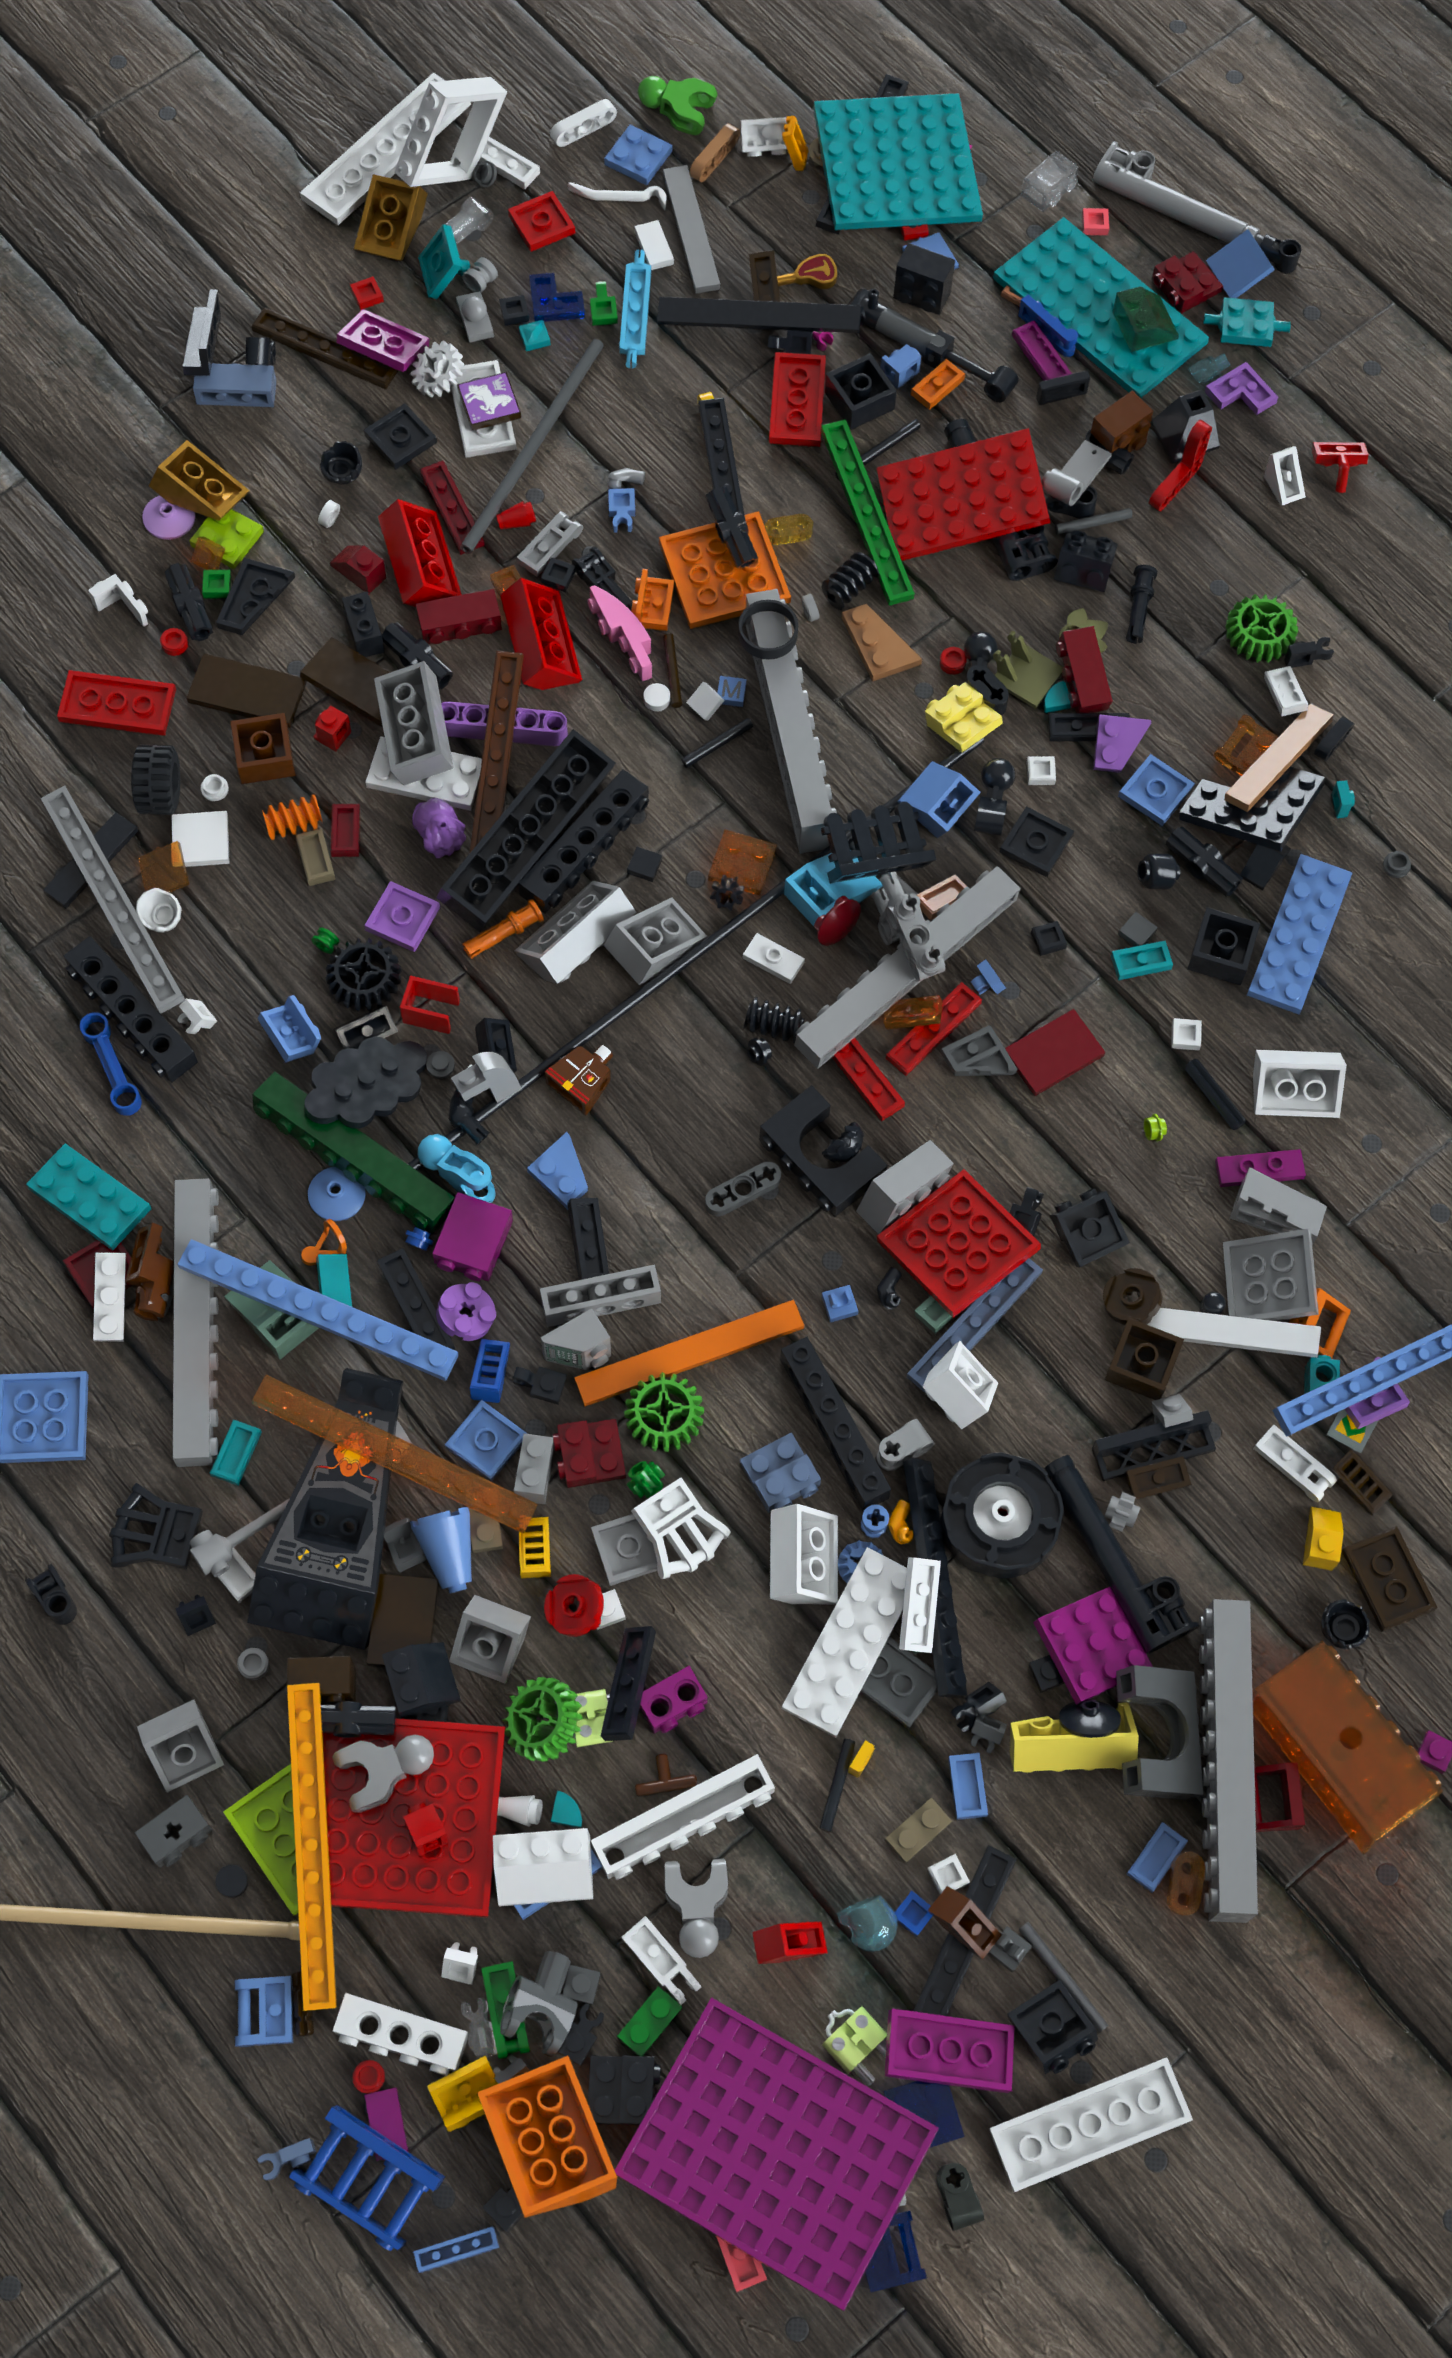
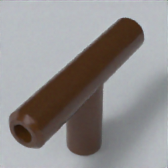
M659 1754L655 1757L659 1780L636 1784L635 1790L636 1795L639 1797L697 1786V1778L695 1774L671 1778L668 1756L666 1754Z

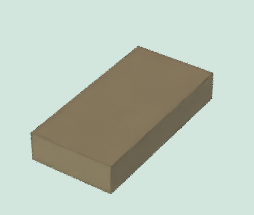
M322 828L296 834L308 885L312 886L336 880Z

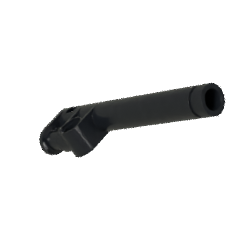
M956 419L950 422L944 429L951 448L977 442L966 419ZM1044 525L991 538L1010 580L1018 581L1052 570L1057 565V557L1052 555L1048 549L1049 543L1044 534Z
M1070 1455L1060 1457L1048 1464L1044 1470L1048 1473V1477L1052 1480L1057 1492H1060L1067 1512L1108 1585L1111 1587L1146 1653H1152L1196 1630L1200 1625L1198 1622H1192L1185 1610V1602L1180 1595V1588L1175 1579L1163 1576L1145 1585L1142 1584L1081 1474L1075 1468ZM1165 1587L1168 1589L1171 1598L1163 1599L1157 1593V1588ZM1148 1625H1150V1627H1151L1152 1631L1154 1632V1634L1151 1633V1631H1150Z

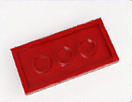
M775 352L769 444L820 447L826 355Z
M69 670L57 718L59 722L165 736L176 687L172 683Z

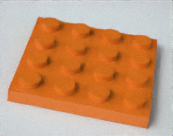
M759 511L745 515L749 531L748 536L758 556V561L745 568H736L726 543L723 544L718 536L715 523L659 537V545L671 578L674 580V586L690 629L741 616L742 612L746 609V594L778 589L780 599H785L786 604L791 603L790 592Z

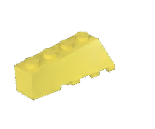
M1118 1703L1116 1710L1121 1715L1119 1729L1108 1736L1099 1738L1074 1735L1061 1726L1059 1719L1053 1720L1049 1716L1012 1722L1010 1726V1757L1013 1771L1030 1773L1046 1770L1060 1772L1074 1769L1088 1771L1102 1768L1122 1769V1763L1138 1758L1139 1736L1129 1703Z

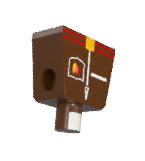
M600 1045L593 1054L584 1047L579 1046L545 1071L546 1084L586 1116L610 1082V1069L606 1064L613 1057V1054L604 1045Z

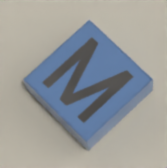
M720 676L718 694L725 700L722 703L723 705L743 707L747 679Z

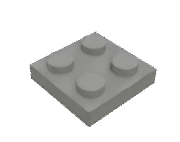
M633 1514L591 1527L610 1586L658 1571L653 1543L647 1539V1534Z

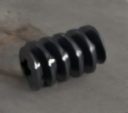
M855 552L850 559H847L843 565L836 569V572H833L828 579L822 582V592L834 608L842 610L844 603L848 604L852 601L851 596L856 597L859 594L858 590H864L866 584H870L873 581V577H878V568L870 557L863 553Z
M754 997L749 1005L743 1030L749 1023L750 1032L755 1033L760 1026L761 1035L765 1036L771 1029L772 1038L776 1039L782 1032L783 1041L787 1042L793 1035V1044H795L796 1031L805 1023V1018H802L801 1009H798L794 1015H791L790 1006L788 1005L783 1012H780L779 1003H776L772 1009H769V1000H765L762 1006H758V997Z

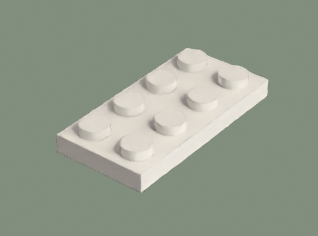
M380 736L366 779V787L425 801L438 798L452 807L471 811L478 791L482 758L451 752L453 769L403 785L391 772L385 737Z

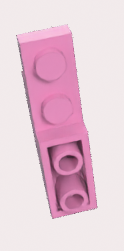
M595 585L591 586L590 598L587 599L591 613H596L599 618L598 625L603 635L607 634L611 643L619 641L622 651L627 652L630 656L629 664L633 673H638L642 682L651 679L652 663L648 657V654H651V638L637 617L622 602L607 591Z

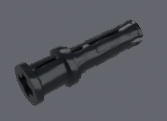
M1138 565L1134 569L1135 583L1130 591L1133 603L1126 640L1137 644V637L1138 643L1143 641L1149 600L1154 596V589L1152 587L1158 571L1150 565Z

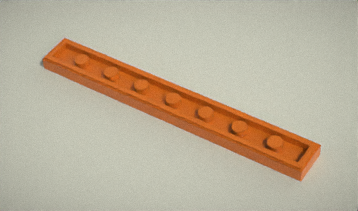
M791 1300L574 1377L584 1407L631 1391V1389L639 1388L638 1382L640 1380L649 1384L648 1376L650 1375L654 1376L655 1381L660 1380V1373L662 1372L665 1373L666 1378L670 1377L674 1373L678 1374L802 1330L804 1329V1323L795 1301Z

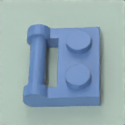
M282 1976L235 1980V1991H238V2036H235V2047L293 2043L292 1977ZM251 1990H259V2034L251 2035Z

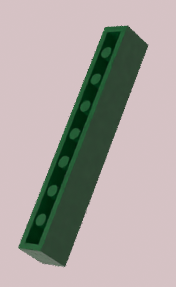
M275 1071L252 1094L253 1109L259 1117L270 1120L283 1134H290L298 1140L303 1148L309 1151L312 1150L320 1155L327 1165L335 1166L343 1171L350 1181H357L366 1188L371 1196L381 1198L388 1203L394 1212L402 1213L411 1219L417 1228L425 1229L433 1235L447 1219L455 1199L454 1196L358 1129L345 1126L339 1119L329 1124L312 1122L304 1112V1102L307 1094Z

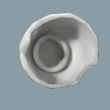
M153 888L144 892L137 900L136 913L143 925L149 930L162 933L175 928L181 919L182 908L177 898L167 891Z

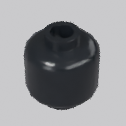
M1148 854L1139 862L1137 876L1139 881L1148 889L1167 890L1173 887L1176 880L1179 879L1180 866L1170 854Z

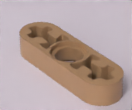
M727 123L694 160L690 169V176L701 183L704 182L734 148L740 137V129Z

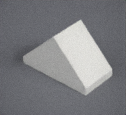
M1293 446L1270 454L1264 478L1279 504L1285 505L1304 498L1305 492L1296 447Z

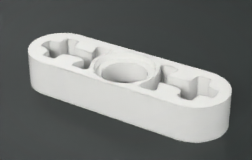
M608 99L601 100L556 123L550 131V136L559 147H564L611 123L617 115V110Z

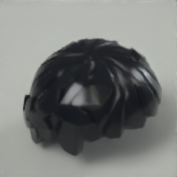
M335 442L329 450L322 453L320 469L323 476L328 481L344 485L353 482L358 478L362 470V457L359 449L350 442Z
M852 1122L849 1126H845V1132L841 1133V1137L831 1140L828 1148L822 1151L823 1157L832 1162H847L855 1157L862 1147L864 1132L858 1123Z
M1346 1599L1330 1603L1324 1610L1321 1620V1629L1324 1637L1332 1645L1347 1650L1362 1645L1368 1638L1370 1631L1368 1626L1370 1621L1367 1618V1614L1362 1611L1363 1607L1355 1606L1354 1603Z

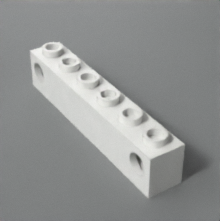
M757 1754L591 1840V1846L603 1866L607 1878L610 1879L615 1876L616 1880H619L632 1873L631 1867L643 1862L644 1865H648L659 1859L661 1851L671 1847L672 1851L677 1850L689 1842L688 1837L699 1833L700 1836L706 1835L717 1828L715 1823L725 1818L730 1822L743 1815L744 1808L752 1804L755 1807H759L772 1799L770 1795L774 1793L775 1786ZM750 1777L758 1778L762 1782V1787L748 1793L744 1788L745 1781ZM611 1849H619L623 1852L624 1859L610 1865L606 1854Z

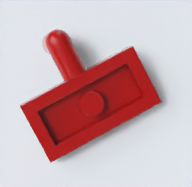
M1313 442L1312 446L1315 464L1322 466L1338 464L1339 471L1335 490L1339 493L1346 492L1350 466H1358L1368 462L1369 454L1365 443Z

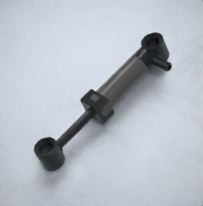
M860 289L847 304L861 305L860 326L865 324L904 346L908 344L910 347H914L920 355L925 357L924 363L934 369L947 359L956 366L986 381L984 391L995 402H1004L1019 382L1017 374L1007 366H999L995 372L991 373L954 353L955 338L942 330L934 333L879 303V291L877 289L869 291Z

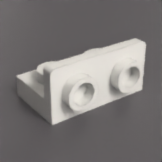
M786 117L740 120L741 151L747 152L748 157L762 156V151L771 150L772 155L786 154L787 148L782 137V133L785 132L784 125L787 124Z

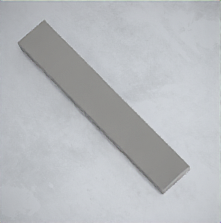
M688 166L663 169V177L695 293L720 290L719 277Z

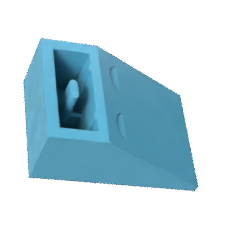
M830 854L805 864L786 878L784 895L814 926L817 918L821 915H826L834 907V903L839 897L846 896L848 899H853L860 903L883 886L882 883L875 876L830 883L827 873L836 867L834 862H829L828 856ZM858 858L853 859V862H859Z

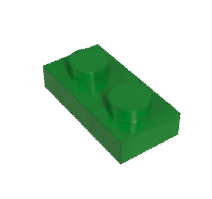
M658 1986L617 2035V2038L636 2055L643 2057L683 2007Z

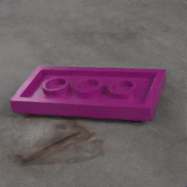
M890 2009L888 2011L885 2059L886 2077L1003 2093L1012 2091L1014 2025L900 2009Z

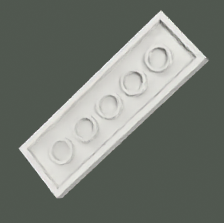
M868 1547L866 1548L782 1705L783 1710L835 1738L837 1737L903 1612L906 1567Z
M1164 2058L991 2127L989 2132L1014 2193L1190 2122L1193 2118L1168 2058Z

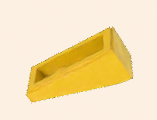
M519 1518L521 1579L551 1577L549 1518ZM543 1526V1531L525 1532V1527ZM543 1537V1542L526 1543L525 1539ZM543 1548L544 1553L526 1554V1549ZM544 1559V1564L527 1565L526 1560Z

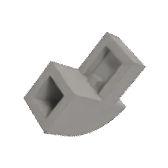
M482 1052L472 1056L475 1065L451 1077L464 1101L489 1089L498 1103L522 1089L506 1060L494 1052Z

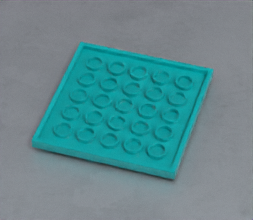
M959 93L814 101L813 111L835 230L982 221L983 212Z

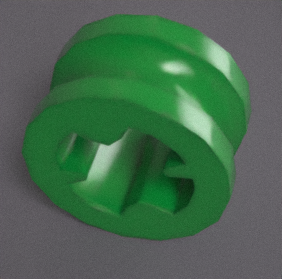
M319 928L317 930L318 936H313L311 941L321 951L332 954L334 951L333 946H337L340 940L331 931Z

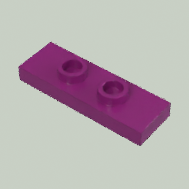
M1035 320L1012 330V337L1043 381L1072 374Z
M1301 1149L1217 1157L1215 1160L1220 1187L1241 1185L1249 1167L1278 1182L1300 1180L1306 1176Z

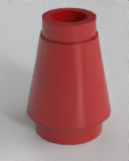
M522 501L500 514H496L501 530L529 527L531 523L537 522L531 501L526 503Z

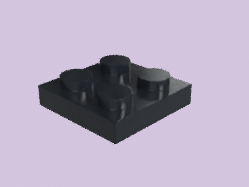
M406 403L364 429L365 437L395 470L437 443V438Z
M1026 806L1000 847L999 853L1048 877L1072 839L1074 830Z

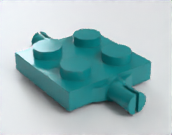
M1227 297L1223 298L1220 315L1205 313L1203 320L1204 325H1218L1221 332V342L1271 347L1274 331L1289 333L1291 328V321H1276L1274 302Z

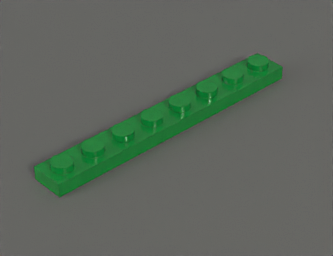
M846 419L821 425V434L867 552L878 568V580L888 605L891 606L913 600L915 593Z

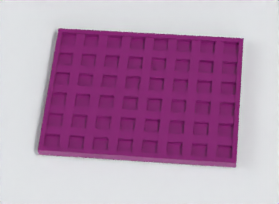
M711 1997L614 2171L619 2178L844 2312L939 2128Z

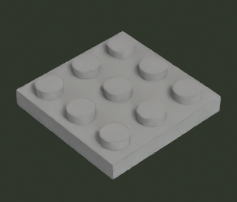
M1309 1229L1223 1242L1229 1316L1279 1321L1319 1315L1312 1238Z

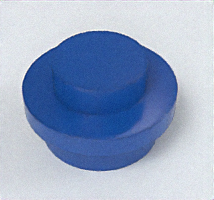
M414 1227L413 1232L406 1231L408 1236L405 1242L419 1249L427 1251L428 1246L434 1242L429 1239L430 1233Z

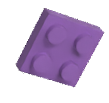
M390 881L364 925L365 931L415 952L439 911L440 903Z

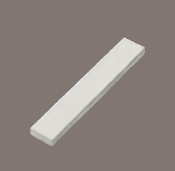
M1160 1308L1157 1314L1152 1317L1151 1322L1147 1324L1183 1338V1342L1318 1358L1321 1327L1167 1308Z

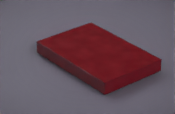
M1074 1009L1005 1048L1017 1067L1018 1074L1034 1096H1037L1105 1055L1102 1046Z

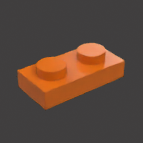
M946 359L912 388L911 395L930 410L964 381L965 373Z

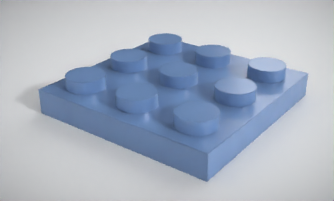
M87 1371L0 1374V1463L86 1460L89 1376Z

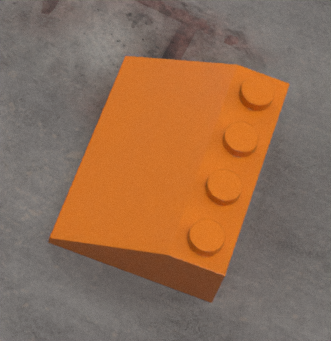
M569 2056L477 2092L524 2218L584 2202L616 2189L617 2175Z

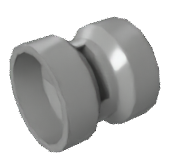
M481 257L474 263L473 269L470 268L463 274V280L474 293L481 291L482 293L486 289L487 283H491L497 278L498 272L488 259Z

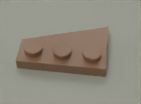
M867 604L842 612V620L872 682L922 664V659Z

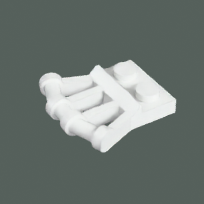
M679 1478L631 1510L647 1534V1539L653 1543L657 1559V1570L661 1579L670 1578V1575L675 1573L693 1572L698 1568L699 1563L702 1561L707 1562L714 1558V1552L721 1541L727 1539L731 1533L728 1527L702 1509L682 1478ZM692 1517H695L712 1530L713 1533L708 1541H706L691 1519ZM680 1525L684 1527L697 1546V1551L691 1554L675 1530ZM664 1536L667 1537L681 1560L668 1561L663 1541Z

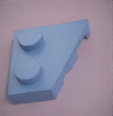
M567 1132L527 1168L528 1173L567 1210V1203L571 1198H581L588 1191V1186L571 1137Z

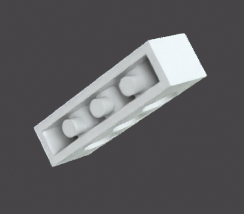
M345 1993L333 2028V2032L340 2035L339 2042L354 2047L357 2046L358 2042L370 2045L368 2050L370 2052L387 2057L388 2051L399 2054V2061L417 2066L418 2062L421 2061L431 2065L430 2071L445 2076L448 2075L449 2071L454 2072L458 2070L469 2037L467 2031ZM368 2018H375L378 2021V2029L372 2035L363 2034L361 2029L363 2022ZM397 2028H406L409 2032V2037L404 2044L396 2045L392 2042V2034ZM429 2037H434L439 2040L438 2050L431 2055L423 2053V2042Z

